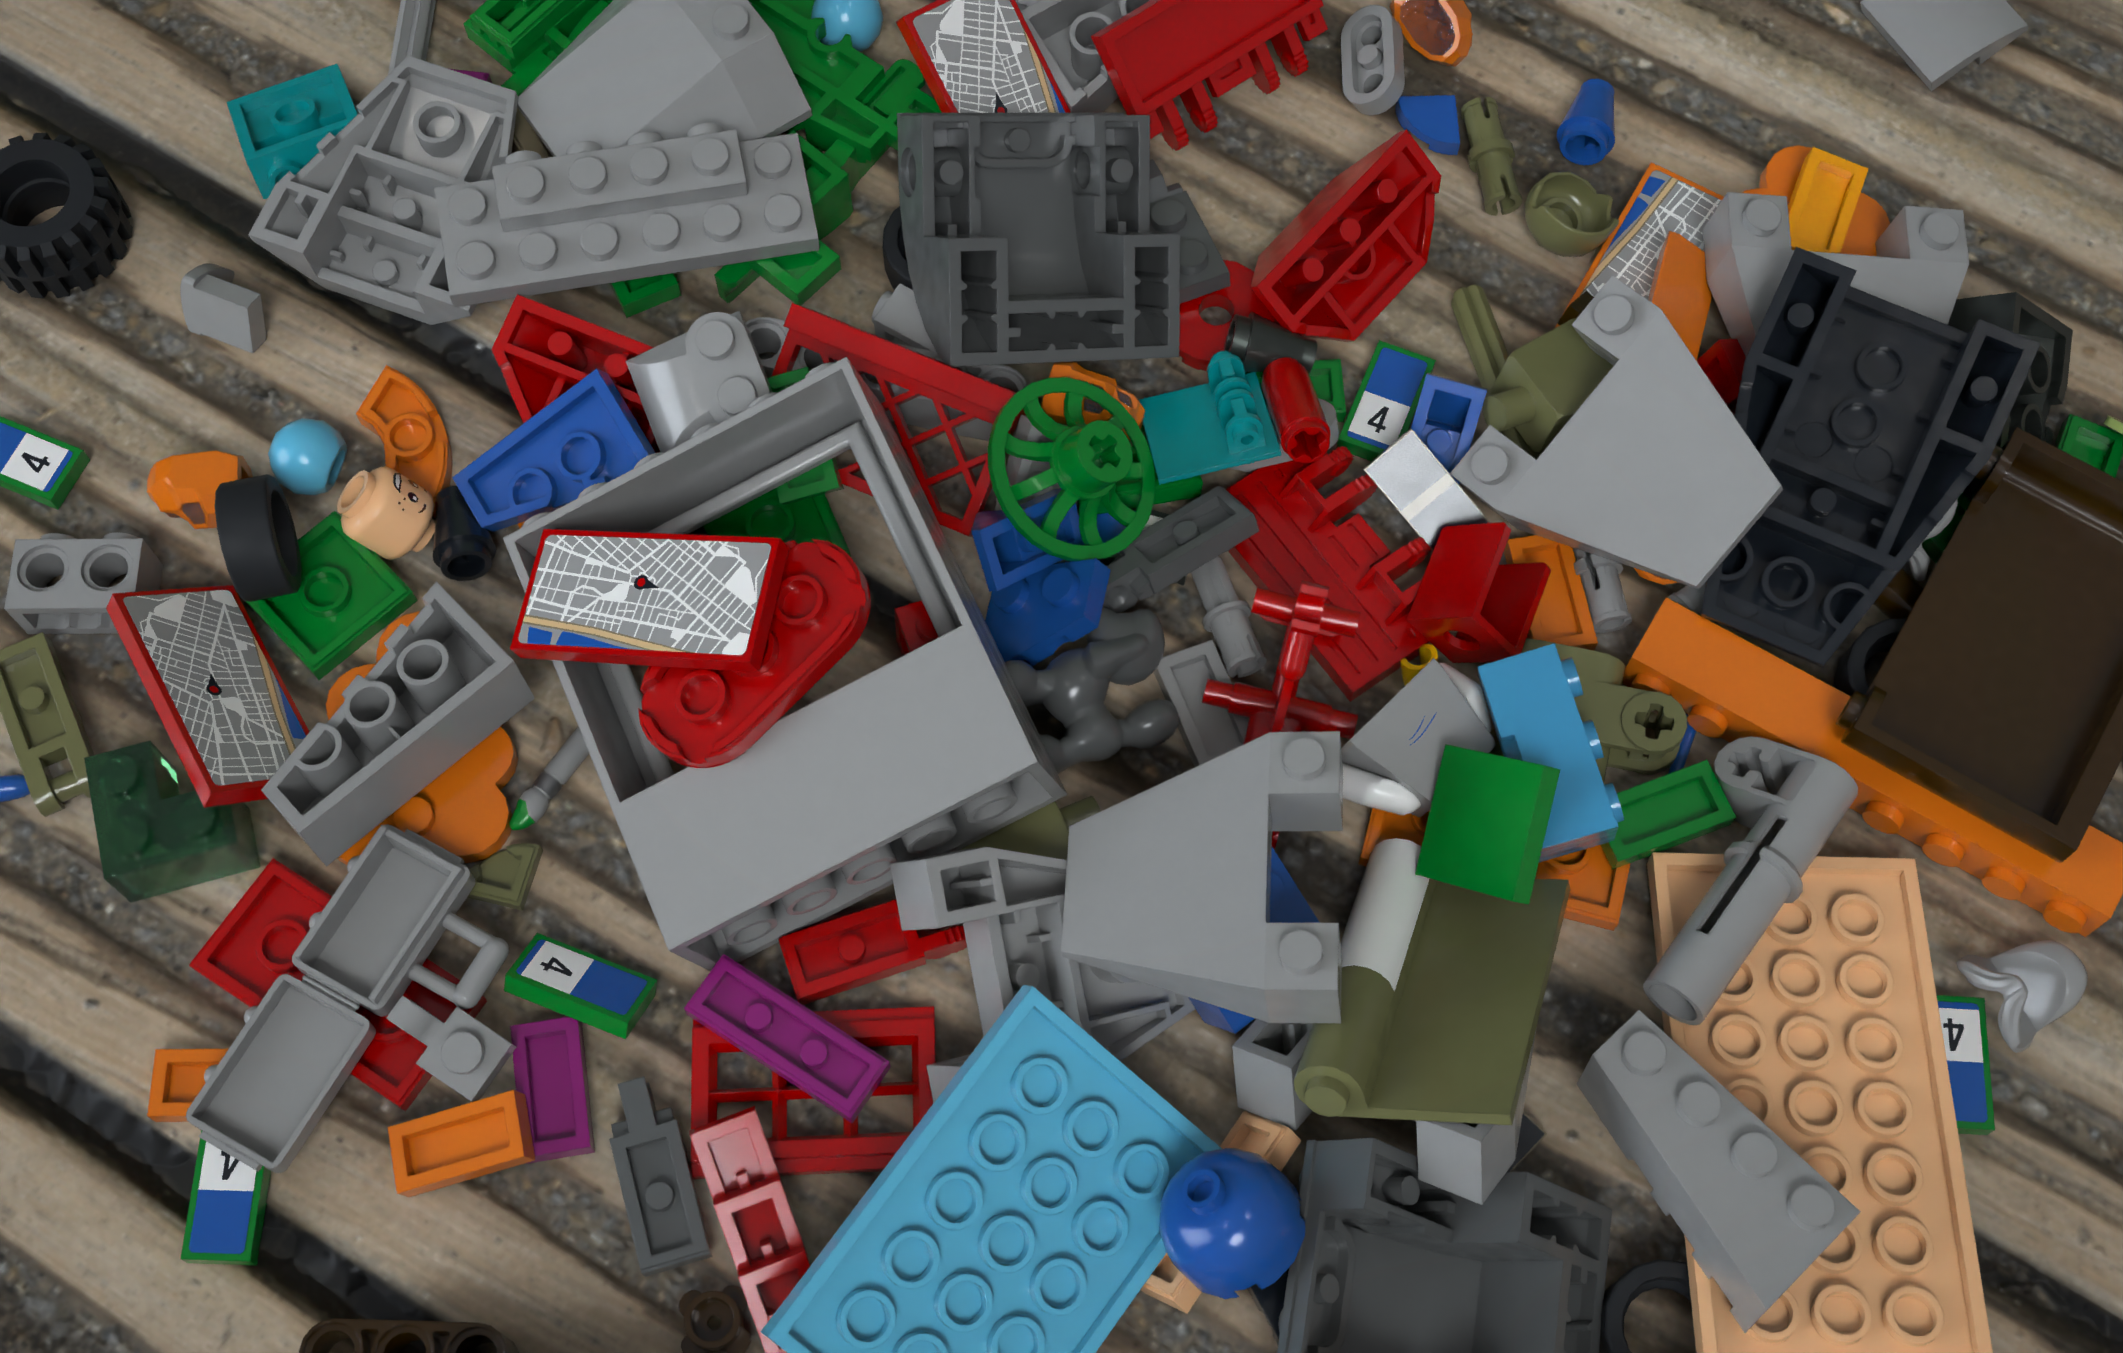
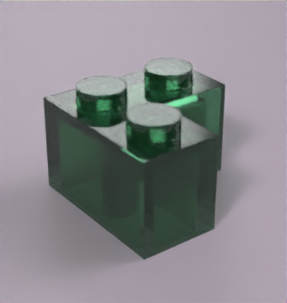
M150 740L84 758L103 877L130 903L261 867L250 808L244 802L204 808L196 790L180 794L175 767Z

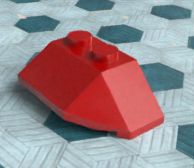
M1407 129L1400 131L1333 178L1258 256L1250 288L1280 326L1301 336L1343 342L1355 341L1426 265L1434 224L1435 194L1439 193L1442 175Z
M517 294L491 350L498 366L502 370L523 423L597 368L609 374L654 451L660 453L626 364L627 360L654 347Z

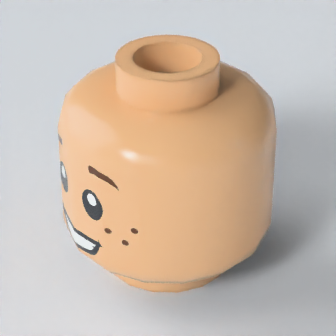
M379 467L371 472L365 470L358 472L347 483L339 497L337 511L342 514L341 525L343 532L351 539L385 559L393 560L403 557L411 550L419 552L429 543L435 532V520L432 519L434 503L431 494L389 467Z

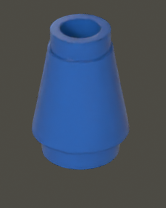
M1590 79L1581 85L1580 91L1557 130V141L1560 145L1561 153L1567 160L1575 164H1596L1614 147L1615 92L1612 85L1605 80Z

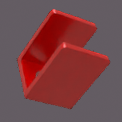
M1505 522L1444 527L1440 532L1408 614L1407 621L1452 663L1494 662L1522 652L1550 576L1551 568L1544 562L1499 565L1511 533V528ZM1449 631H1458L1456 637Z

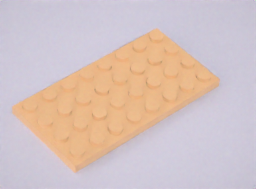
M1652 852L1647 862L1657 963L1725 868L1724 854ZM1816 856L1801 878L1803 892L1799 898L1793 903H1784L1705 1020L1700 1025H1689L1668 1016L1662 1011L1663 1028L1665 1034L1861 1212L1746 1333H1744L1730 1312L1733 1306L1713 1277L1708 1279L1692 1256L1694 1248L1684 1235L1696 1353H1993L1916 861L1910 858Z

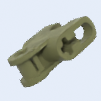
M1526 638L1521 653L1553 643ZM1555 643L1560 660L1572 657L1583 690V695L1575 697L1574 700L1582 722L1592 719L1604 756L1597 759L1596 763L1603 783L1605 782L1607 766L1639 774L1654 775L1665 771L1673 764L1687 729V715L1682 705L1672 696L1662 692L1622 686L1625 665L1620 659L1610 654ZM1494 728L1490 734L1494 738L1496 746L1489 754L1503 756ZM1645 728L1655 730V739L1645 737Z

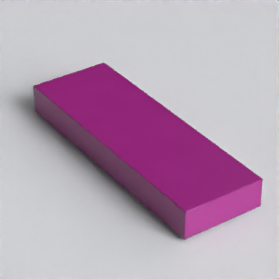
M725 954L721 956L684 1007L688 1016L851 1123L857 1118L891 1068L888 1060Z

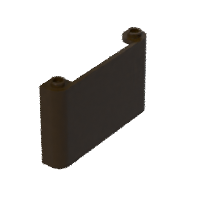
M2017 427L2002 448L1995 446L1990 459L1974 477L1981 482L1866 694L1864 695L1857 690L1852 694L1838 717L1836 725L1846 730L1841 743L2051 859L2062 863L2078 849L2123 758V482Z

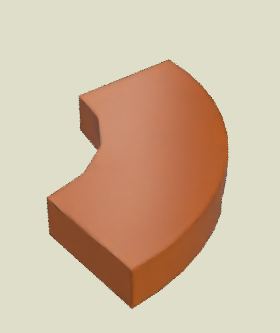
M386 365L356 412L360 423L378 435L384 444L385 466L397 471L431 494L434 503L432 517L436 518V496L444 488L450 487L452 477V451L449 437L437 409L425 392L410 378Z

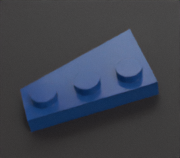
M596 368L452 478L480 527L490 531H497L524 522L539 513L553 512L577 499L579 494L587 487L597 483L610 482L634 469L637 462L642 458L656 452L609 374Z

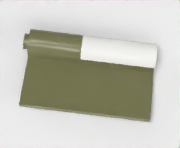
M1399 838L1384 840L1375 845L1370 854L1340 943L1342 955L1341 1024L1313 1023L1294 1078V1090L1299 1099L1313 1112L1327 1117L1512 1125L1571 890L1569 880L1535 879L1529 905L1513 902L1415 875L1421 845Z

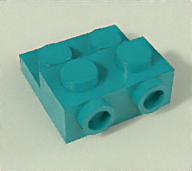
M338 63L227 102L246 163L263 199H267L270 196L275 184L289 171L296 175L319 152L316 145L329 132L336 136L358 114Z

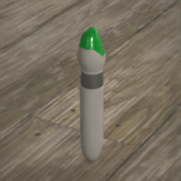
M579 726L543 769L544 772L540 773L532 785L533 787L524 791L518 799L509 822V826L513 831L523 830L535 824L546 812L549 799L551 800L558 793L562 785H565L589 755Z

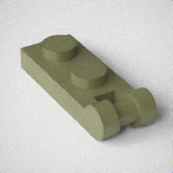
M41 632L1 649L0 712L29 792L39 812L44 817H47L65 809V801L81 794L91 798L109 789L107 780L93 753L52 641ZM68 758L72 771L52 778L48 766Z

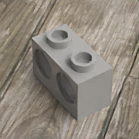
M60 533L44 534L40 539H15L4 609L27 634H39L41 632L44 634H118L106 610L112 593L160 590L163 564L143 538L127 533H109L103 539H76ZM127 574L119 584L108 587L116 577ZM63 575L56 584L46 587L53 578Z

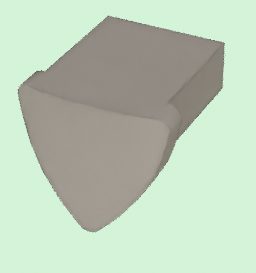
M204 263L185 274L181 281L180 293L185 322L190 332L200 336H209L250 353H254L267 340L261 294L233 284L234 271L216 264Z

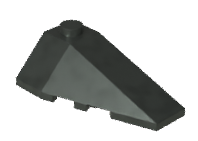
M2018 292L1957 299L1948 322L1949 326L1969 333L1976 322L1981 319L2041 343L1996 446L2002 448L2017 427L2051 444L2054 434L2049 427H2045L2050 406L2063 404L2068 384L2073 330ZM1975 478L1970 482L1972 497L1981 482Z

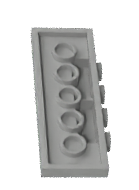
M702 123L692 127L688 131L687 137L663 140V137L657 133L642 132L630 137L627 141V146L603 149L596 142L582 141L569 146L566 150V155L542 158L535 151L522 150L508 155L505 159V164L492 166L493 179L434 188L448 289L453 307L515 298L517 294L523 297L819 250L818 233L798 133L739 142L736 129L724 131L718 124Z

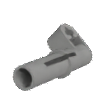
M1753 736L1738 738L1728 743L1718 752L1714 762L1718 782L1736 815L1735 821L1751 828L1743 841L1733 842L1724 853L1725 868L1643 983L1644 992L1649 1000L1668 1016L1689 1025H1700L1784 903H1793L1803 892L1802 876L1858 796V786L1855 780L1836 763L1775 741Z

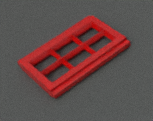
M934 1006L812 1011L866 1047L912 1046V1081L880 1083L872 1096L913 1095L914 1130L933 1105L926 1065L936 1063ZM693 1019L691 1130L717 1120V1103L772 1100V1137L767 1138L780 1176L882 1172L911 1134V1132L858 1134L857 1116L853 1123L843 1118V1134L787 1137V1100L814 1098L796 1086H787V1080L773 1071L772 1087L717 1089L718 1053L743 1051ZM691 1141L690 1162L693 1179H705Z

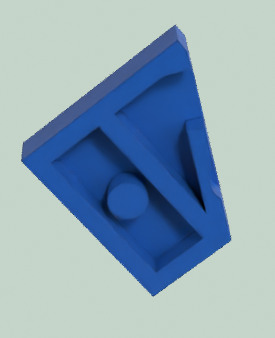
M1096 558L1057 563L999 591H992L985 622L1004 662L1009 660H1026L1034 666L1053 655L1062 644L1075 642L1098 628L1111 570Z

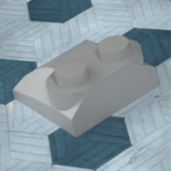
M740 311L732 314L724 312L705 314L690 326L688 332L626 361L659 450L663 453L691 439L693 433L699 428L711 423H721L748 409L750 403L764 394L773 393Z

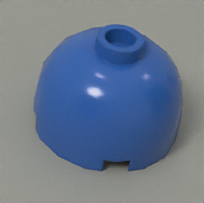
M1225 1148L1206 1151L1187 1161L1170 1179L1161 1198L1159 1233L1172 1263L1188 1280L1203 1293L1229 1299L1239 1297L1235 1291L1245 1290L1255 1284L1262 1290L1275 1283L1295 1261L1305 1237V1220L1300 1216L1299 1200L1301 1198L1299 1193L1282 1172L1257 1153L1237 1148Z

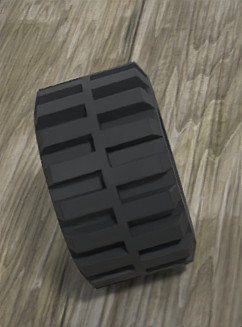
M46 132L34 133L32 139L26 141L21 135L8 139L10 145L0 149V281H4L9 289L19 294L26 289L31 297L42 299L45 298L49 291H52L56 298L70 296V289L79 286L82 291L93 287L94 284L91 280L98 275L106 278L115 270L111 262L114 259H123L128 250L123 240L132 238L133 227L128 220L132 216L123 196L100 158H97L92 149L84 143L76 145L72 137L59 134L52 140ZM64 206L51 219L37 225L28 226L43 211L53 207Z

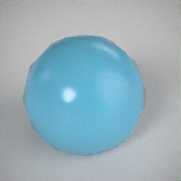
M815 0L811 19H825L827 35L820 40L821 43L834 45L840 42L845 34H850L852 47L859 52L868 49L877 39L883 22L879 0Z
M302 418L292 421L281 428L272 440L268 452L271 470L278 483L295 494L319 495L326 493L334 486L340 474L347 453V445L341 433L324 420Z

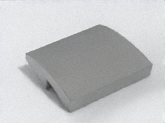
M2006 0L1861 1V12L1931 92L1974 60L1979 65L2028 30L2027 23Z

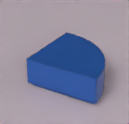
M1455 95L1400 96L1396 102L1395 110L1401 127L1429 144L1428 149L1434 152L1458 155L1460 136Z

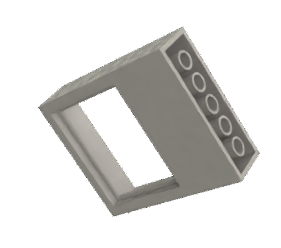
M847 357L837 362L824 363L813 368L807 373L805 379L778 393H768L756 398L750 403L748 409L721 423H711L699 428L693 433L691 439L665 453H654L642 458L637 462L634 469L610 482L597 483L587 487L572 502L553 512L539 513L530 517L523 523L520 529L503 537L523 590L526 593L543 529L689 534L849 449L852 450L939 638L778 720L751 748L738 758L723 765L710 768L687 767L674 774L667 756L651 744L642 730L638 708L642 710L641 702L643 697L629 665L552 660L668 951L709 971L713 969L723 954L739 963L778 943V939L782 936L803 930L892 885L893 878L890 863L960 850L1068 795L883 405Z

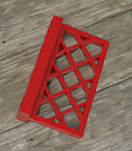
M792 303L783 325L789 328L771 377L792 371L801 346L819 353L823 363L834 362V360L839 361L847 357L860 375L868 373L875 376L886 400L881 404L885 411L890 410L903 441L901 445L904 451H907L919 483L938 523L961 534L973 537L971 529L976 514L984 510L992 490L988 470V452L968 461L955 428L977 418L993 424L1000 409L1017 392L956 367L945 365L941 361L810 308ZM890 383L909 391L895 397ZM922 395L932 399L942 424L912 437L899 405ZM945 405L966 414L951 420ZM1023 409L1015 417L1008 433L1012 436L1020 416L1025 415ZM946 433L959 465L929 478L916 445ZM857 462L838 469L843 485L873 497L865 478L853 474L861 470ZM984 464L977 481L972 469ZM963 473L972 495L963 519L942 511L932 487Z

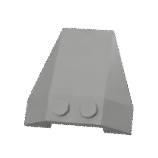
M613 0L518 96L517 105L519 111L553 157L566 155V150L569 146L582 141L596 142L603 149L627 146V141L630 137L642 132L657 133L663 137V140L687 137V133L692 127L702 123L718 124L724 131L736 129L739 142L774 137L812 116L811 108L773 31L748 0Z
M407 56L356 106L359 113L336 136L329 132L316 145L319 152L296 175L289 171L275 184L248 235L252 241L328 290L429 325L472 316L477 304L453 307L449 295L434 188L493 179L492 166L505 164L506 157L512 152L518 105L516 91Z

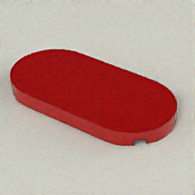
M812 539L813 542L799 544L795 540L785 542L789 547V552L760 672L662 666L648 667L640 688V692L644 694L641 702L642 710L639 708L638 710L640 725L652 745L671 760L688 767L710 768L728 763L751 748L855 645L868 621L870 591L863 572L843 549L831 542Z

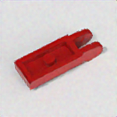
M896 899L782 936L778 939L797 1000L802 1005L925 965L926 959H940L967 948L963 926L951 927L922 938L918 937L916 930L902 931Z

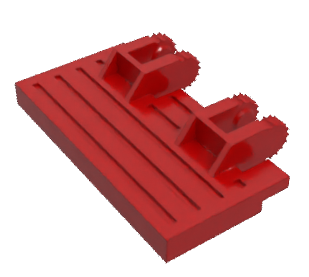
M1150 0L1093 34L1091 38L1126 114L1150 115V139L1161 133L1168 146L1172 150L1175 149L1177 151L1188 145L1190 140L1173 98L1180 95L1193 124L1201 132H1209L1217 127L1218 117L1213 110L1211 100L1202 83L1204 79L1212 97H1220L1252 77L1255 85L1263 93L1270 94L1280 87L1281 79L1278 76L1279 73L1275 69L1276 66L1265 42L1271 39L1274 49L1280 57V62L1283 64V68L1291 76L1294 75L1296 77L1308 70L1309 61L1306 58L1307 55L1304 53V48L1293 24L1296 23L1303 41L1312 40L1328 30L1319 9L1324 6L1322 0Z
M1342 446L1332 450L1331 453H1327L1315 462L1299 463L1292 460L1258 468L1227 488L1226 491L1255 515L1259 532L1237 544L1228 552L1258 588L1298 597L1302 580L1329 587L1325 604L1360 612L1354 638L1340 634L1335 637L1318 634L1314 638L1311 649L1312 656L1351 702L1400 669L1401 659L1405 658L1410 662L1419 656V648L1422 645L1431 644L1407 621L1422 579L1403 592L1393 582L1411 568L1418 566L1429 554L1428 552L1431 547L1422 537H1419L1390 554L1391 551L1359 513L1338 527L1333 524L1356 509L1357 506L1362 505L1378 488L1374 481L1366 474L1356 478L1326 499L1323 498L1318 489L1344 473L1354 460V456L1350 451Z

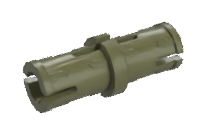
M1479 97L1468 101L1460 110L1471 148L1469 150L1470 155H1467V160L1472 172L1478 175L1484 198V208L1487 214L1497 216L1496 202L1499 201L1501 213L1506 215L1518 209L1522 204V196L1518 190L1511 164L1513 158H1515L1513 144L1504 137L1496 100L1491 97H1485L1486 111L1483 112Z

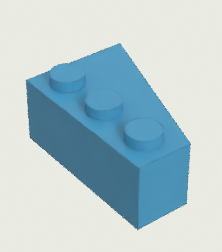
M1553 643L1477 666L1478 677L1503 756L1561 769L1539 862L1614 841L1619 827L1618 822L1624 821V816L1613 783L1604 785L1596 763L1597 759L1604 756L1592 719L1582 722L1574 700L1575 697L1583 695V690L1572 657L1560 660L1556 645Z

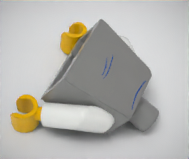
M1424 644L1419 648L1422 665H1413L1405 658L1400 660L1405 686L1341 748L1344 799L1398 815L1411 813L1414 816L1422 817L1431 808L1445 744L1489 753L1496 746L1494 738L1490 734L1492 725L1482 687L1450 665L1439 663L1438 652L1433 645Z

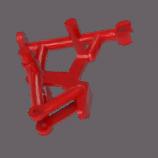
M1302 580L1298 597L1257 587L1251 613L1259 615L1267 622L1287 626L1271 690L1239 682L1230 684L1210 678L1207 679L1202 703L1228 709L1227 713L1249 718L1243 745L1269 732L1340 731V737L1351 739L1354 736L1358 720L1357 714L1332 709V705L1296 696L1300 679L1304 676L1307 669L1314 638L1318 634L1335 637L1340 634L1354 638L1357 631L1360 612L1325 604L1329 591L1328 586ZM1272 831V847L1274 850L1279 831Z

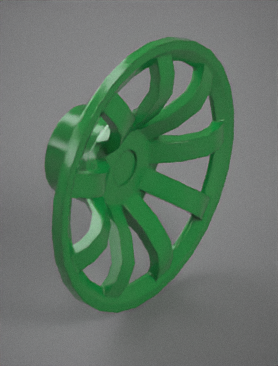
M1061 377L1046 378L1029 384L1012 395L1000 409L991 428L988 443L990 479L1002 511L1014 528L1032 545L1049 555L1067 561L1095 558L1102 560L1126 549L1141 534L1149 520L1155 501L1156 478L1154 463L1146 438L1135 419L1121 403L1106 391L1088 382ZM1050 393H1066L1064 416L1067 426L1059 424L1049 417L1042 409L1038 397ZM1083 397L1099 404L1113 416L1107 421L1097 420L1085 424L1082 415ZM1023 409L1031 424L1053 442L1036 443L1024 441L1013 437L1008 432L1015 417ZM1123 428L1125 429L1127 435L1133 443L1134 449L1139 460L1138 463H1132L1133 453L1131 444L1125 433L1122 431ZM1005 453L1021 459L1049 462L1051 468L1010 486L1005 467ZM1141 479V494L1136 512L1122 503L1118 496L1116 482L1119 480ZM1058 483L1062 490L1052 502L1039 528L1026 515L1017 501ZM1078 499L1081 500L1079 507V530L1084 545H1074L1056 539L1061 522ZM1100 501H1102L1107 512L1115 520L1126 526L1116 537L1105 543L1100 538L1097 529V510Z

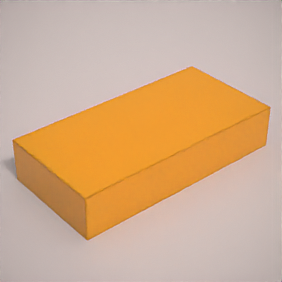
M1812 147L1804 159L1788 204L1792 250L1798 247L1813 252H1841L1868 168Z

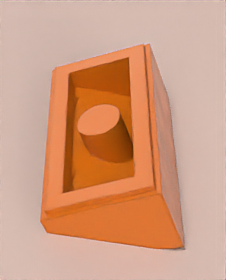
M1669 231L1659 253L1648 300L1663 311L1697 361L1712 299V293L1706 280L1705 252L1682 235Z

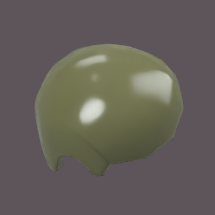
M1570 171L1548 173L1532 187L1527 195L1525 219L1530 232L1539 246L1559 256L1582 257L1592 252L1607 240L1619 224L1618 219H1611L1613 198L1610 195L1598 194L1587 180Z

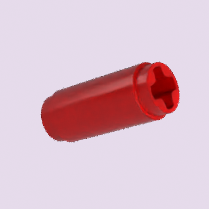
M1288 357L1276 359L1264 369L1261 387L1281 446L1289 457L1296 462H1315L1328 451L1331 434L1311 378L1306 368L1299 361Z

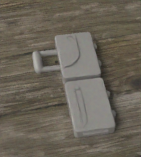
M381 825L361 855L354 856L348 861V874L323 911L316 912L310 917V930L292 956L293 964L305 974L302 977L303 980L300 981L288 974L279 976L260 1004L252 1006L245 1011V1026L220 1063L209 1066L205 1070V1085L186 1112L187 1121L202 1130L199 1135L201 1139L258 1172L262 1166L274 1173L285 1172L376 1034L375 1027L365 1017L355 1012L360 1006L378 1016H387L412 980L453 1002L461 1009L473 1008L479 1002L507 959L509 946L504 939L495 937L456 915L475 885V878L470 870L463 865L464 860L409 829L403 832L392 825ZM446 929L481 948L457 985L422 966Z

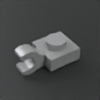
M402 995L386 1017L393 1024L428 1046L416 1064L471 1102L480 1100L516 1049L515 1045L458 1007L454 1009L444 1023Z

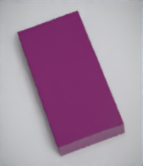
M562 1017L510 1026L511 1041L516 1046L513 1052L516 1091L525 1094L535 1161L528 1162L527 1164L595 1153L582 1022L570 1017Z

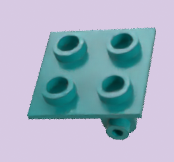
M1220 351L1214 354L1207 367L1209 383L1139 399L1145 409L1143 426L1159 485L1282 456L1256 372L1245 374L1243 362L1237 355L1229 351Z

